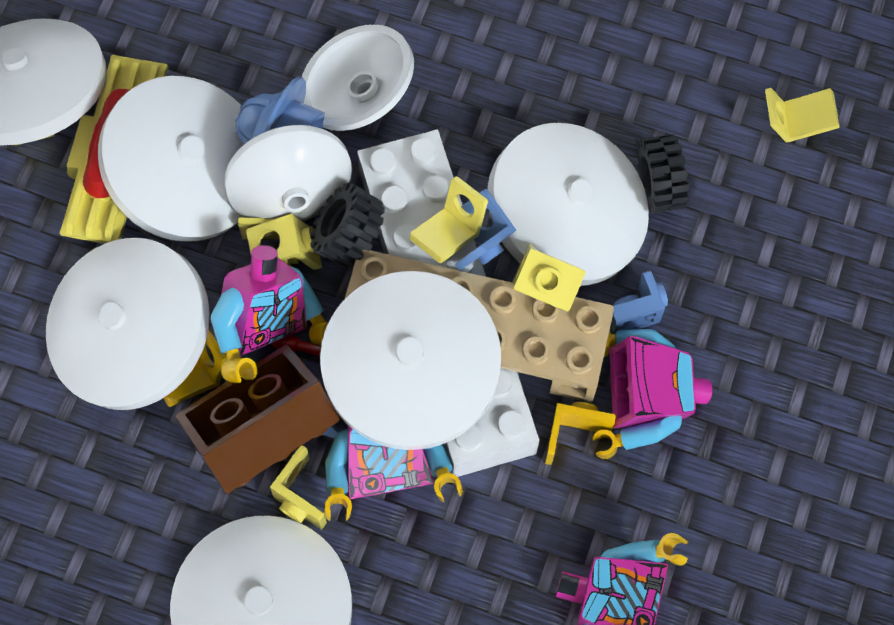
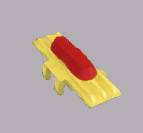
M111 55L105 86L99 96L94 116L83 115L80 118L68 159L67 174L70 178L75 179L60 230L61 236L104 244L121 239L127 216L116 206L105 188L98 163L100 133L107 116L116 103L137 85L151 79L165 77L168 71L167 64Z

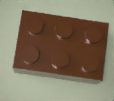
M287 344L256 363L257 375L255 379L245 380L241 377V383L227 381L175 415L197 452L226 494L237 487L246 485L254 476L274 463L284 460L292 451L312 438L321 436L329 427L340 421L319 380Z

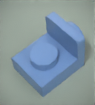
M651 271L644 272L641 275L638 285L641 298H638L637 295H629L614 303V312L610 326L611 334H616L617 330L641 329L660 323L665 307L668 306V298L663 284L655 282Z

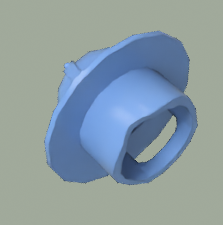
M298 76L281 92L276 94H260L245 101L243 106H240V112L235 119V133L244 145L254 137L279 127L307 125L322 129L325 112L304 104L306 81Z

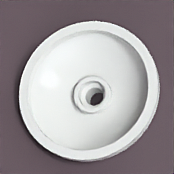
M363 25L338 34L314 54L302 74V78L306 81L304 104L325 112L323 128L329 130H352L375 122L387 114L399 102L410 84L414 70V57L409 44L399 32L383 25Z
M307 125L284 126L266 131L254 137L235 153L225 172V189L232 207L245 218L277 219L292 213L304 222L320 215L318 212L322 206L324 208L327 206L326 200L330 195L335 196V190L338 187L343 188L344 184L349 183L352 166L345 145L332 133Z

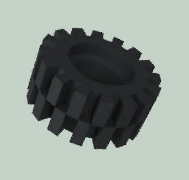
M675 134L640 139L637 145V159L639 161L637 167L645 189L649 212L654 214L686 208L689 200L687 193L689 191V184L686 181L688 172L685 170V156L682 155V146L679 143L678 137Z
M346 183L343 188L338 187L335 190V196L330 195L326 200L328 204L325 208L321 207L318 212L321 216L319 219H315L313 227L316 229L310 235V238L313 240L310 245L314 252L344 268L355 265V260L364 258L362 251H369L373 245L370 242L373 237H378L380 231L377 230V227L383 225L384 218L381 215L385 213L381 200L352 183L351 185Z

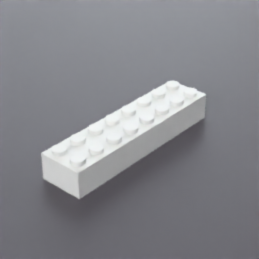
M438 129L358 150L359 173L364 189L367 193L383 202L382 206L385 208V213L381 215L384 218L383 225L377 227V230L380 231L379 238L384 254L458 270L455 264L476 249L474 240L443 263H439L409 239L411 231L444 209L451 179L454 178ZM458 196L459 203L461 206H463L460 196ZM476 259L461 270L486 277L479 259ZM500 368L497 389L487 410L466 432L444 443L453 467L452 474L459 477L537 453L539 437L517 372Z

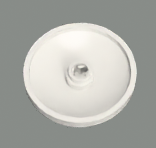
M31 19L0 27V145L23 144L53 135L76 122L94 105L105 86L107 67L101 48L90 32L74 23L57 19Z
M165 76L151 79L128 91L107 116L98 143V163L105 188L116 206L125 216L142 229L162 238L175 241L206 240L234 227L238 223V218H244V216L239 214L229 202L224 178L230 160L243 146L241 139L235 133V119L238 117L241 105L232 96L213 84L185 76Z
M568 123L538 125L518 135L502 151L493 165L488 182V191L516 229L502 243L519 263H521L528 244L534 245L536 250L585 270L586 274L580 285L583 286L604 281L615 275L628 265L640 250L647 233L649 219L645 189L629 159L617 146L602 135L585 127ZM489 211L490 217H491V220H492V223H493V217H492L491 212Z
M124 238L105 243L93 249L78 260L67 272L59 284L49 307L46 323V344L51 364L58 378L79 398L107 409H137L164 398L187 378L203 351L209 329V303L204 284L195 268L182 255L164 244L153 240Z
M402 271L370 280L353 291L339 305L324 333L320 353V366L324 386L332 405L340 417L354 431L382 446L403 450H419L442 445L455 439L481 418L491 403L497 389L501 368V348L496 327L489 313L471 292L460 284L437 274L420 271Z
M246 517L227 523L212 531L188 554L179 569L172 589L170 601L171 625H351V587L345 568L337 553L315 531L296 521L282 517Z

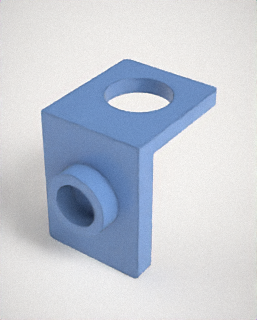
M487 189L481 191L480 194L488 200L487 209L492 214L493 224L490 228L481 226L480 234L476 237L481 246L455 264L459 271L476 259H479L482 265L489 262L504 251L500 242L516 231L513 224ZM470 200L461 206L467 213L474 214V208Z

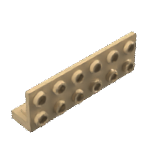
M363 250L364 258L355 261L345 299L363 284L390 273L420 271L448 278L471 292L489 313L499 337L502 369L552 380L550 394L589 403L593 402L614 312L612 305L575 297L570 310L567 312L514 290L513 283L371 250Z

